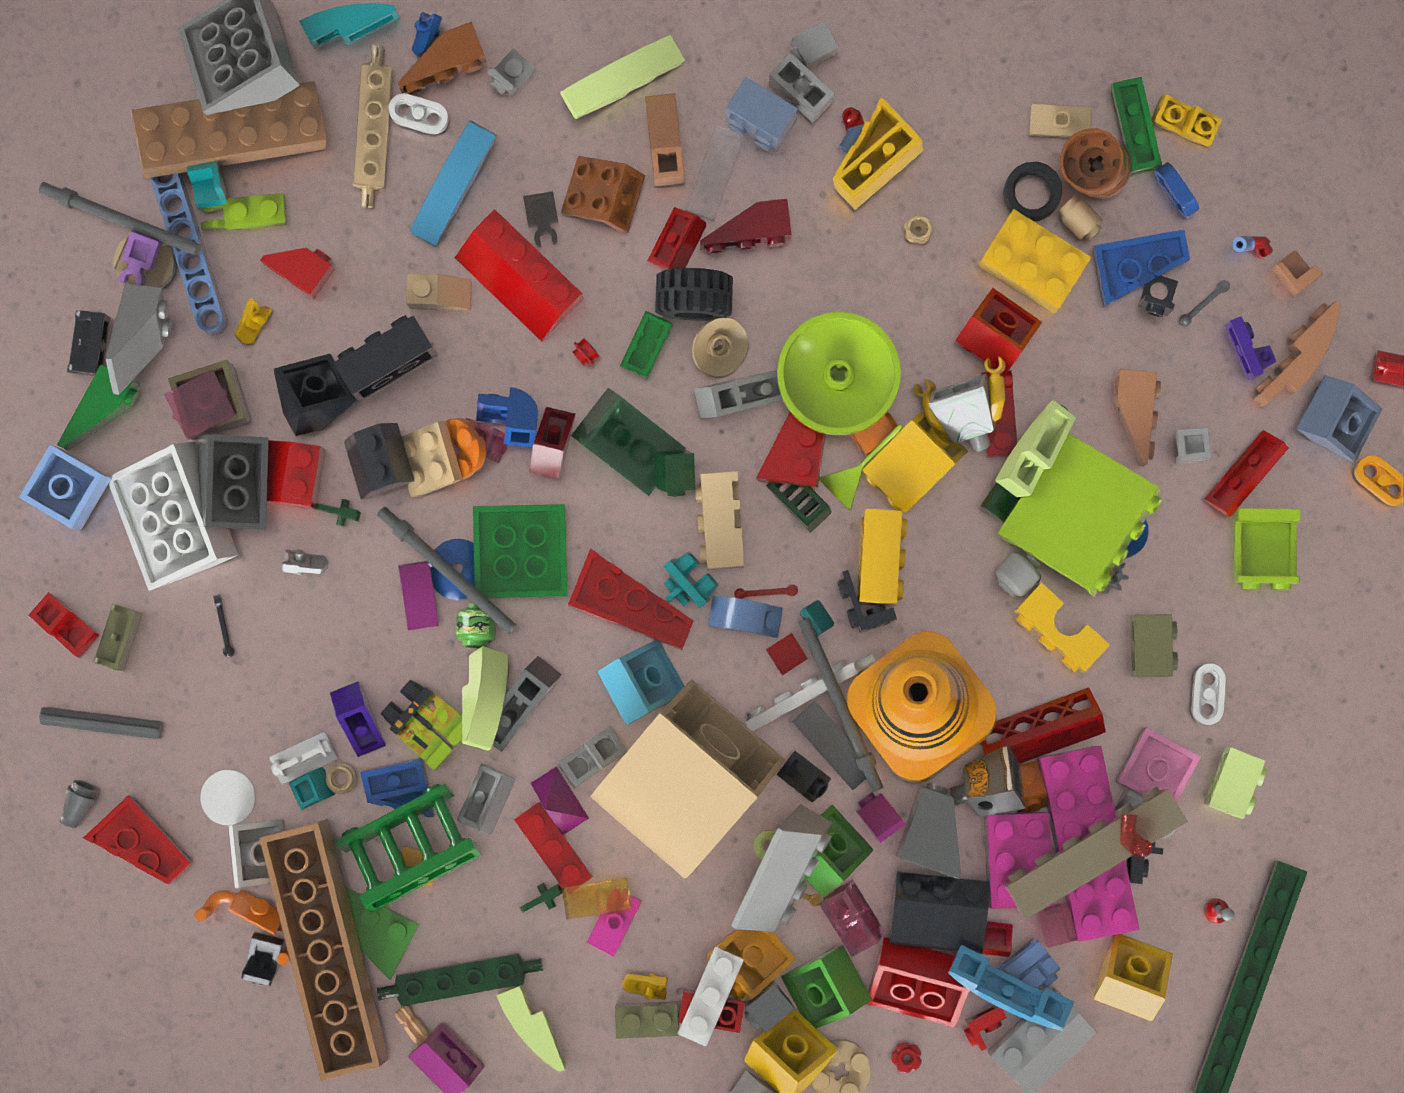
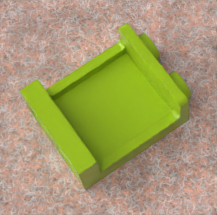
M1238 508L1233 513V584H1242V589L1246 590L1261 589V584H1273V590H1291L1292 584L1300 583V576H1297V522L1301 521L1300 509Z

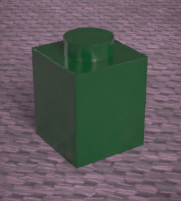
M685 449L655 452L658 489L666 492L667 496L672 497L684 496L685 491L695 490L694 453Z

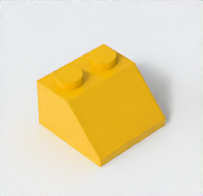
M1122 934L1113 935L1098 975L1094 1000L1152 1021L1166 997L1173 953Z
M794 1009L769 1031L763 1032L753 1040L744 1061L777 1093H801L835 1056L838 1049Z

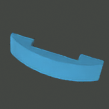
M963 945L960 946L948 972L955 980L981 998L1014 1015L1053 1029L1062 1030L1064 1028L1074 1001L1048 988L1041 991L989 965V958Z

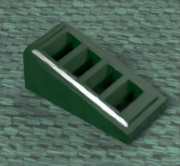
M769 482L766 485L774 496L809 532L817 528L832 513L830 506L810 486L791 484L785 491L781 492L779 489L784 485L783 483ZM800 487L802 491L790 501L788 498ZM809 497L811 500L799 510L797 507ZM816 506H818V508L812 514L806 517V515H808Z

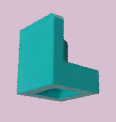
M217 161L187 167V174L192 182L197 209L228 203L223 175Z

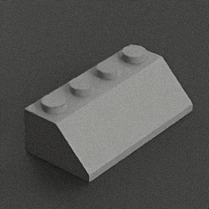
M801 804L777 828L731 924L732 927L743 930L775 932L782 923L787 925L796 911L792 905L795 900L799 901L808 886L804 881L807 876H812L819 864L816 856L819 851L823 852L831 839V836L827 833L832 822Z

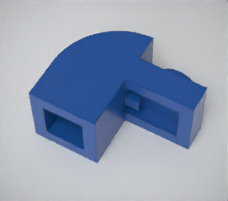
M510 387L509 397L498 394H478L476 421L506 424L505 445L533 448L536 438L538 408L529 394L514 387Z

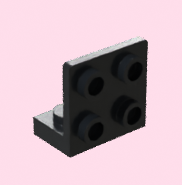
M846 570L841 573L842 579L838 580L837 585L842 599L848 598L851 609H848L846 612L852 629L858 627L859 633L897 620L894 608L886 610L885 604L868 609L866 611L867 616L863 617L849 571Z

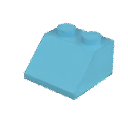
M657 640L618 658L597 671L626 725L671 702L685 687L661 642Z

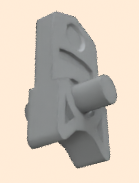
M300 549L296 551L285 550L286 561L282 562V572L295 573L296 575H302L303 573L322 574L328 568V561L323 555L306 554Z

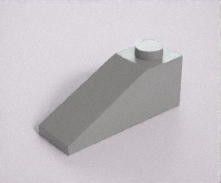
M777 370L694 389L700 419L720 417L783 401L778 386Z

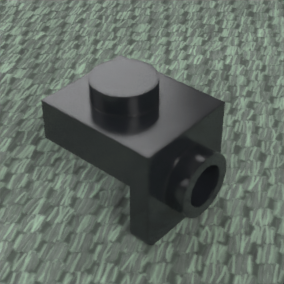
M254 932L251 937L247 963L242 971L241 978L256 985L270 986L279 969L277 956L282 953L284 939Z

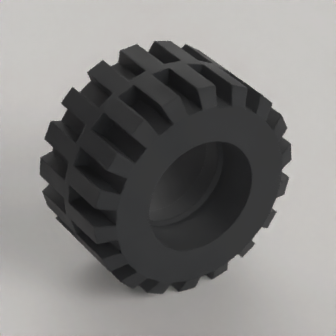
M673 268L659 272L656 275V313L667 318L692 321H709L714 318H726L732 314L733 276L723 271L705 268Z

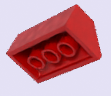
M495 209L472 231L454 257L541 342L584 299L582 292Z

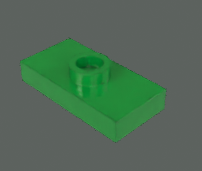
M645 311L620 367L648 380L673 327V323Z

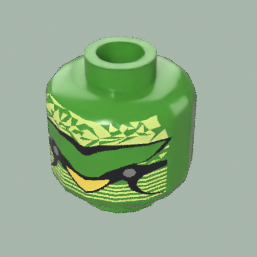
M468 603V608L462 609L457 613L456 638L463 642V647L479 649L482 646L487 647V643L495 640L496 622L475 603Z

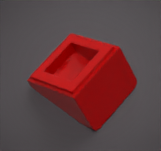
M792 633L766 649V652L782 676L808 659Z

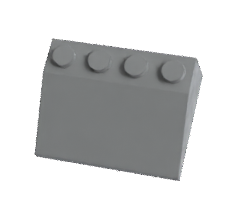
M223 0L178 28L202 110L206 115L275 101L300 86L271 0Z

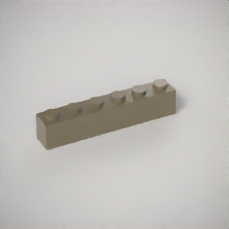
M1158 787L1147 791L1141 796L1144 801L1134 807L1131 803L1124 805L1114 812L1117 817L1107 823L1104 819L1088 827L1090 833L1081 839L1075 835L1061 844L1063 847L1061 851L1054 855L1049 851L1035 859L1036 866L1025 871L1024 868H1020L1008 876L1009 882L1004 884L1023 918L1028 919L1187 823L1186 817L1169 789L1159 790Z

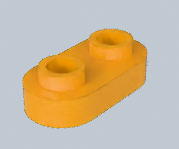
M1375 455L1366 456L1357 462L1354 474L1361 485L1387 505L1398 506L1404 503V476L1382 458ZM1367 466H1370L1374 469V475L1372 477H1368L1365 474V468ZM1391 485L1397 487V496H1392L1389 493Z

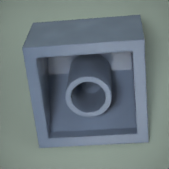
M1324 375L1297 429L1312 442L1351 462H1356L1382 408L1355 384Z

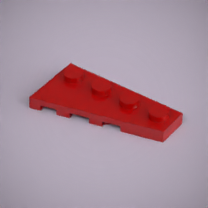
M590 548L568 606L683 650L693 620Z

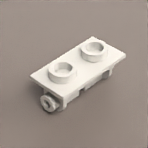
M325 731L269 757L272 763V772L275 777L278 776L281 785L338 759Z

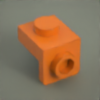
M1038 761L1020 764L1025 808L1017 810V813H1033L1047 806V792Z

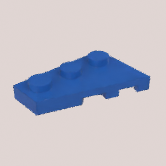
M1185 230L1095 245L1093 250L1104 307L1189 261L1190 256Z

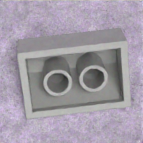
M1054 987L1051 989L1052 991H1054V992H1056V993L1062 995V994H1061L1058 990H1056ZM1072 1006L1062 1030L1046 1027L1021 1018L987 1052L1026 1093H1036L1097 1032Z

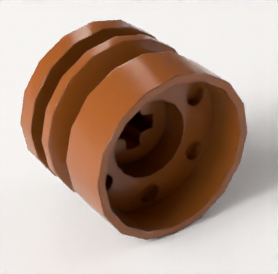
M1089 128L1073 134L1064 144L1060 154V169L1065 180L1082 195L1092 199H1106L1118 194L1127 184L1131 175V158L1127 149L1110 132L1099 128ZM1095 161L1104 165L1102 171L1096 170L1093 167Z

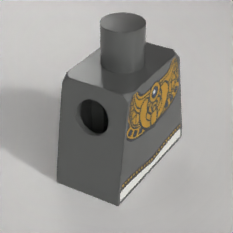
M1008 745L967 763L963 767L965 783L950 788V795L954 798L956 806L969 802L979 816L1025 808L1020 762Z

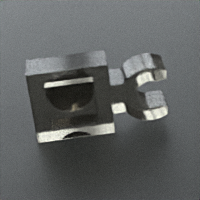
M553 191L523 196L528 227L538 228L534 235L536 246L538 248L541 247L540 239L544 234H549L552 237L553 245H556L558 237L555 230L550 227V224L559 223Z

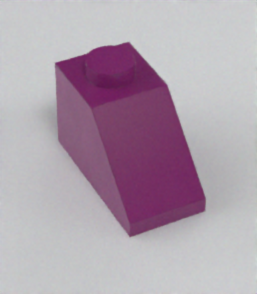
M871 792L857 802L860 808L856 810V813L880 843L906 825L882 793L875 796Z

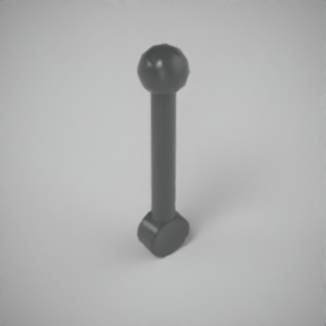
M1226 280L1220 281L1217 284V289L1192 311L1181 315L1180 323L1184 326L1190 325L1192 318L1220 293H1225L1230 289L1229 282Z

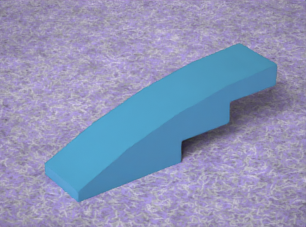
M471 120L468 122L438 174L409 232L434 246L440 243L451 218L456 215L468 189L472 187L497 137L495 133Z

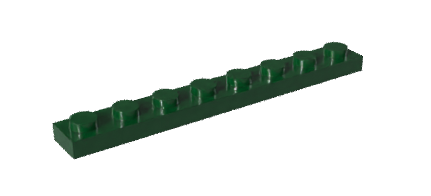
M1276 860L1192 1093L1229 1092L1308 873L1307 871Z

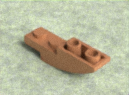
M1337 301L1329 306L1323 303L1311 315L1315 320L1308 327L1302 324L1290 336L1293 342L1287 348L1296 357L1294 358L1290 354L1278 365L1281 372L1274 379L1268 376L1257 386L1256 389L1260 393L1254 400L1261 407L1267 405L1284 387L1291 394L1299 391L1317 369L1334 336L1340 311V304Z

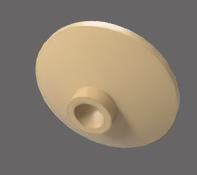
M729 317L714 318L705 323L699 329L693 341L692 354L697 367L705 374L714 377L726 376L734 372L747 355L749 342L746 330L738 321ZM718 340V346L713 348L714 343Z

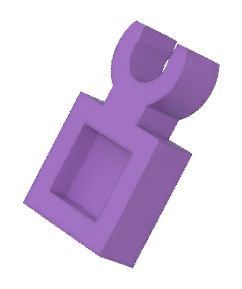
M131 231L121 259L128 262L129 265L128 268L121 272L119 282L127 283L129 276L133 274L136 277L135 285L144 286L146 281L145 274L143 273L144 269L153 271L162 242Z

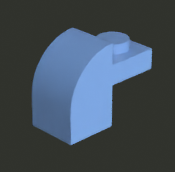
M713 596L708 626L778 638L783 608L751 600Z

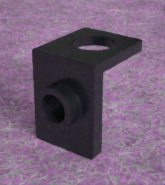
M1160 276L1145 284L1138 307L1146 309L1145 313L1155 317L1168 316L1174 310L1175 304L1172 303L1178 281ZM1155 283H1163L1168 290L1166 298L1161 300L1152 297L1150 293L1151 286Z

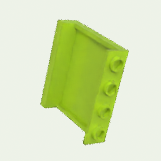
M1068 433L1052 467L1043 470L1031 495L1020 498L998 531V534L1009 545L1013 546L1014 544L1087 589L1090 595L1095 596L1098 590L1102 592L1109 584L1111 579L1109 574L1115 564L1120 566L1128 554L1126 548L1131 540H1137L1145 528L1143 522L1149 513L1155 514L1162 503L1160 497L1162 494L1160 488Z

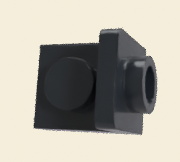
M797 751L793 752L777 773L778 777L811 802H814L826 792L828 783L831 780L828 775Z
M1156 841L1127 858L1126 866L1130 883L1142 884L1143 877L1147 878L1149 860L1145 859V853L1163 855L1164 848L1155 847Z

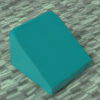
M816 600L800 611L803 619L810 618L817 636L834 626V621L819 600Z
M323 767L310 771L289 782L301 810L335 795L326 784V771Z

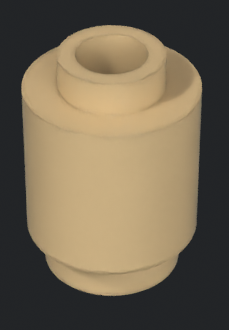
M1076 195L1058 211L1062 216L1061 221L1080 241L1085 237L1090 241L1103 229L1099 225L1103 219L1084 199L1080 200Z

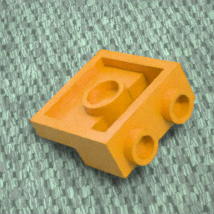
M735 929L715 946L744 959L730 994L737 1000L743 999L745 1003L755 998L796 960L774 932ZM714 948L706 954L708 959H710Z

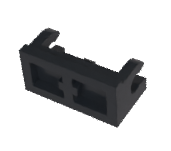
M76 310L67 372L95 376L100 365H104L111 317L105 313Z

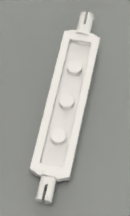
M870 654L847 666L844 661H841L831 668L838 684L856 674H861L873 665L876 660ZM816 675L801 684L802 691L792 695L789 690L774 699L775 706L765 710L762 705L747 713L749 720L743 724L753 732L827 691L823 679L819 681Z

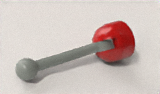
M1213 898L1204 905V915L1212 923H1223L1234 918V911L1229 909L1228 904L1222 899Z

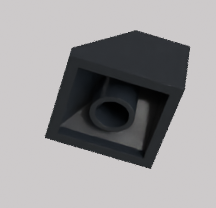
M331 354L274 368L283 415L295 436L324 429L356 400L335 367V361Z

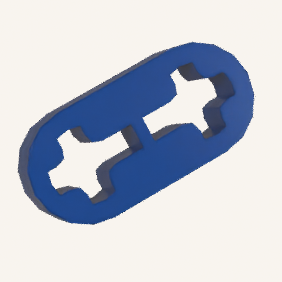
M1169 162L1154 170L1158 183L1184 218L1199 210V205L1194 195Z

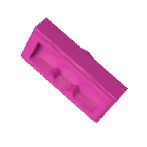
M614 887L587 943L614 957L642 900Z

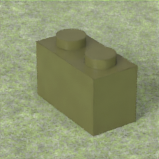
M1172 614L1130 616L1131 677L1173 676V670L1178 669V654L1173 652V640L1177 639L1178 629L1177 622L1172 621Z
M678 1001L616 1004V1039L679 1036L677 1034L679 1031Z

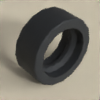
M1038 161L1025 162L1017 166L1008 176L1003 189L1004 203L1008 211L1011 213L1015 209L1034 222L1049 217L1058 207L1063 194L1062 182L1057 172L1049 165ZM1035 174L1041 176L1050 186L1051 195L1049 201L1039 209L1025 208L1018 203L1015 197L1016 184L1026 175Z

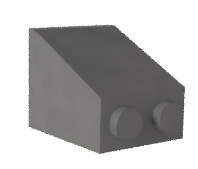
M928 783L926 788L919 786L896 857L959 879L961 868L954 798L946 795L948 789L932 783Z

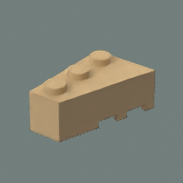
M738 471L700 474L701 484L695 485L696 503H702L703 515H697L698 533H705L706 544L700 546L701 564L707 563V570L744 568Z

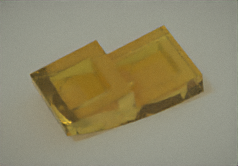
M627 878L598 881L594 884L564 887L562 889L566 920L632 909Z

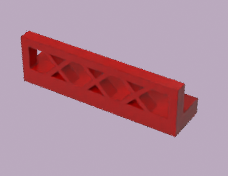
M1086 688L996 721L991 734H1002V738L990 744H987L985 739L980 743L984 755L1008 745L1021 764L1106 733L1103 714L1090 688ZM1087 700L1090 705L1089 708L1081 711L1072 709L1074 704ZM1056 712L1061 714L1054 721L1044 720L1045 715L1048 713ZM1024 722L1032 724L1029 730L1023 732L1014 730L1018 724Z

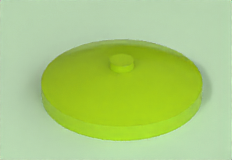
M830 312L807 320L790 335L780 353L777 378L780 394L785 405L802 424L824 434L849 435L871 427L888 412L898 393L901 367L893 342L877 324L857 314Z

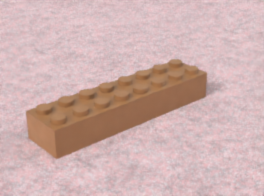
M328 819L269 833L260 837L320 1080L380 1067L389 1058Z

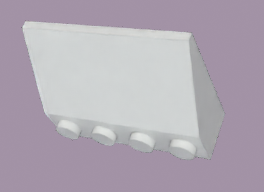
M196 441L173 444L109 476L112 478L109 482L111 492L149 591L199 573L239 555L229 528H207L203 526L198 475V446Z

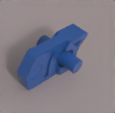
M421 12L419 20L414 25L417 33L412 46V51L417 56L421 57L432 45L434 37L439 36L441 16L435 13L429 15Z

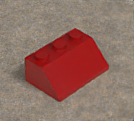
M884 937L868 991L872 1000L867 1004L955 1028L969 993V989L948 973L956 956L929 948L889 944L890 939Z

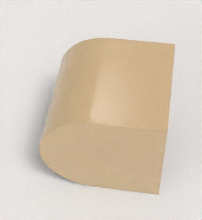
M691 679L658 714L590 797L686 879L758 798L785 759Z

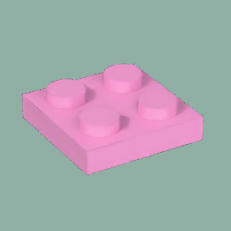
M1145 727L1116 782L1140 795L1155 787H1158L1159 790L1169 789L1175 801L1178 802L1201 756Z

